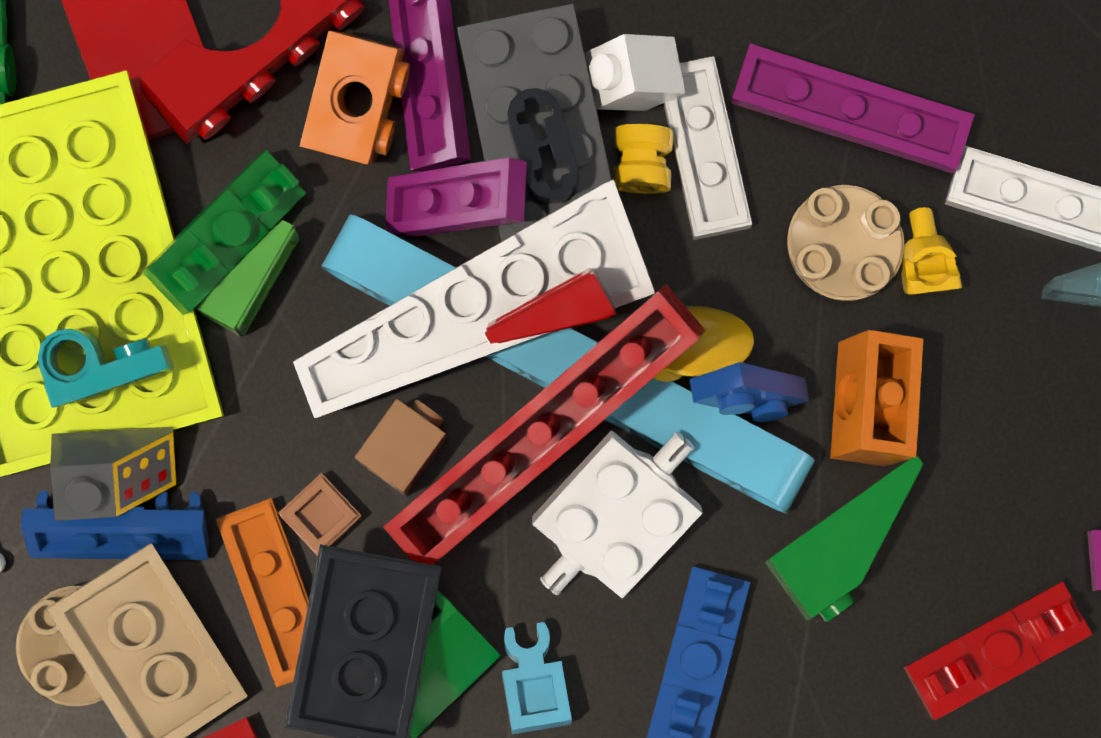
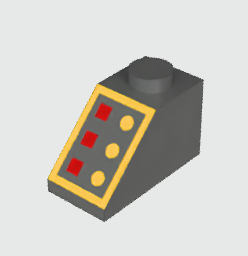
M173 427L52 434L50 471L55 521L117 517L175 486L176 471Z

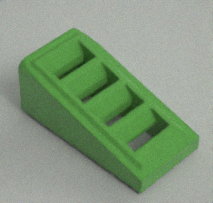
M284 220L276 225L204 297L196 307L198 312L240 337L242 335L245 336L300 240L294 226Z

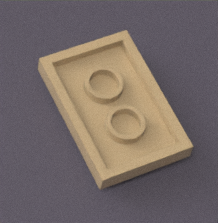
M152 543L144 546L46 608L47 613L127 738H185L247 697L246 692Z

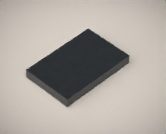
M320 544L284 728L337 738H410L442 571L441 566Z

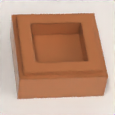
M322 473L278 512L281 518L317 556L320 544L333 546L363 518Z

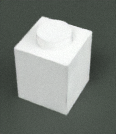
M623 34L584 53L595 107L598 110L647 111L686 93L674 37Z

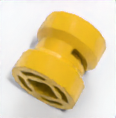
M626 124L616 127L615 148L622 154L619 164L613 168V179L617 190L638 194H658L670 191L671 170L666 166L664 156L673 150V130L668 127L652 124Z

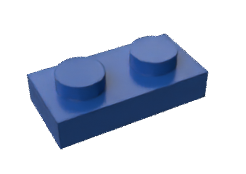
M741 362L689 379L693 403L719 408V413L722 415L749 414L752 415L753 421L756 422L781 419L788 415V407L809 401L804 377Z

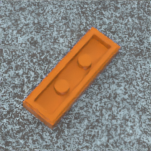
M270 498L216 519L276 688L292 683L294 680L309 595L274 499Z

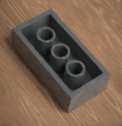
M573 4L457 27L484 161L507 157L518 159L508 126L507 111L509 104L518 93L526 89L539 88L548 91L558 101L578 163L579 181L576 190L570 198L561 203L547 204L540 202L530 194L526 186L524 222L498 225L501 242L603 183L611 181ZM536 104L525 106V117L517 120L519 125L530 124L536 142L546 139L544 119L552 115L549 111L539 112ZM550 151L540 153L543 172L535 176L536 181H547L550 189L561 187V176L569 173L566 167L562 169L555 167Z

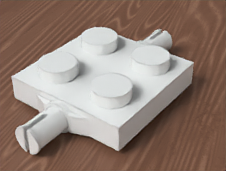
M611 430L532 516V525L557 544L562 554L553 566L540 577L543 585L547 589L551 586V592L559 595L577 573L583 571L586 574L597 577L618 596L623 598L703 513L701 505L678 486L672 474L673 470L695 449L692 443L687 438L684 439L683 435L676 431L653 457L650 454L633 449Z

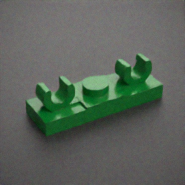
M265 150L259 153L142 273L182 315L188 314L263 239L306 192L298 185L299 180L283 163L279 164Z

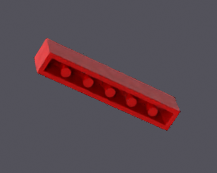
M666 284L383 526L384 529L412 561L433 565L698 341L705 333V328Z

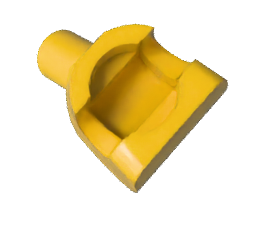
M923 207L911 211L909 217L914 238L904 245V254L901 262L904 292L906 294H920L962 288L960 273L955 262V257L957 256L947 239L942 235H937L932 209Z

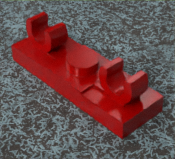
M1059 582L903 668L932 720H937L1093 634L1064 582Z

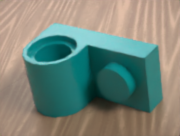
M63 329L53 332L42 342L38 353L39 368L51 407H61L174 368L167 345L151 348L148 338L141 339L113 349L117 360L107 363L102 346L97 338L89 332L79 329ZM68 340L79 343L86 355L84 367L75 375L65 373L57 363L58 349Z

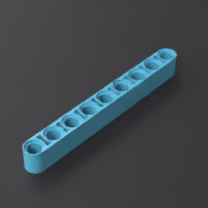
M351 214L321 265L324 270L336 278L389 306L456 268L382 228ZM565 328L540 335L485 357L545 388L598 342L571 328ZM650 380L604 419L659 449L670 440L676 431L681 433L683 438H687L695 448L693 452L691 451L683 462L782 513H788L815 462L804 451L736 415H722L719 413V408L693 403L692 392L672 381Z

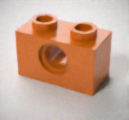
M328 31L300 147L367 165L376 163L378 153L387 155L396 125L395 121L387 119L393 96L402 98L410 72V64L402 62L405 49L339 31ZM354 82L365 84L372 93V106L363 116L351 113L345 105V92Z
M867 330L838 342L830 459L885 467L916 457L923 355L922 338Z

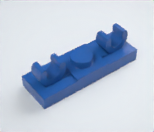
M48 491L39 492L36 498V508H23L20 527L30 558L125 559L152 543L162 560H208L210 539L198 492L190 493V503L185 510H170L167 492H162L156 497V510H144V507H134L117 517L55 521L54 509H52Z
M697 567L691 568L646 738H710L750 582Z

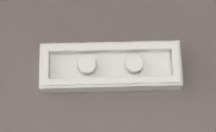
M715 57L680 63L686 93L663 104L668 127L673 130V149L693 239L698 240L750 229L752 226Z
M968 146L964 147L958 169L952 178L945 205L1101 252V187Z

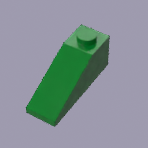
M917 455L915 458L903 463L765 562L806 621L820 614L824 621L828 622L855 603L849 592L862 583L923 466Z

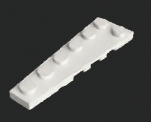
M614 179L603 183L296 359L293 363L314 418L543 335H534L500 344H490L485 331L489 322L588 268L596 271L615 308L655 294Z

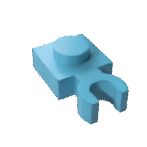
M544 622L537 623L538 642L534 647L528 649L522 648L516 643L513 627L506 628L504 646L506 653L510 659L518 663V668L502 671L512 734L566 726L572 723L562 661L544 664L543 658L549 650L550 643L549 630Z

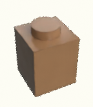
M396 399L354 458L407 497L448 440L446 433L439 429L444 419L416 399L410 407Z

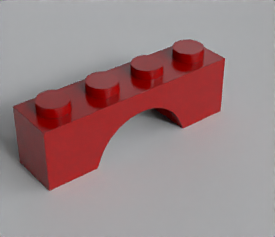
M279 0L281 7L279 17L272 29L258 42L235 51H215L203 48L185 39L140 76V91L186 144L199 134L206 140L217 133L230 120L231 116L227 111L243 98L251 103L267 92L276 81L272 75L290 61L293 66H297L310 57L320 46L317 38L334 25L338 30H341L353 22L364 10L365 7L361 4L364 0Z

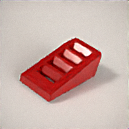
M588 268L489 322L485 335L490 344H500L608 319L610 316L616 315V308L596 271Z

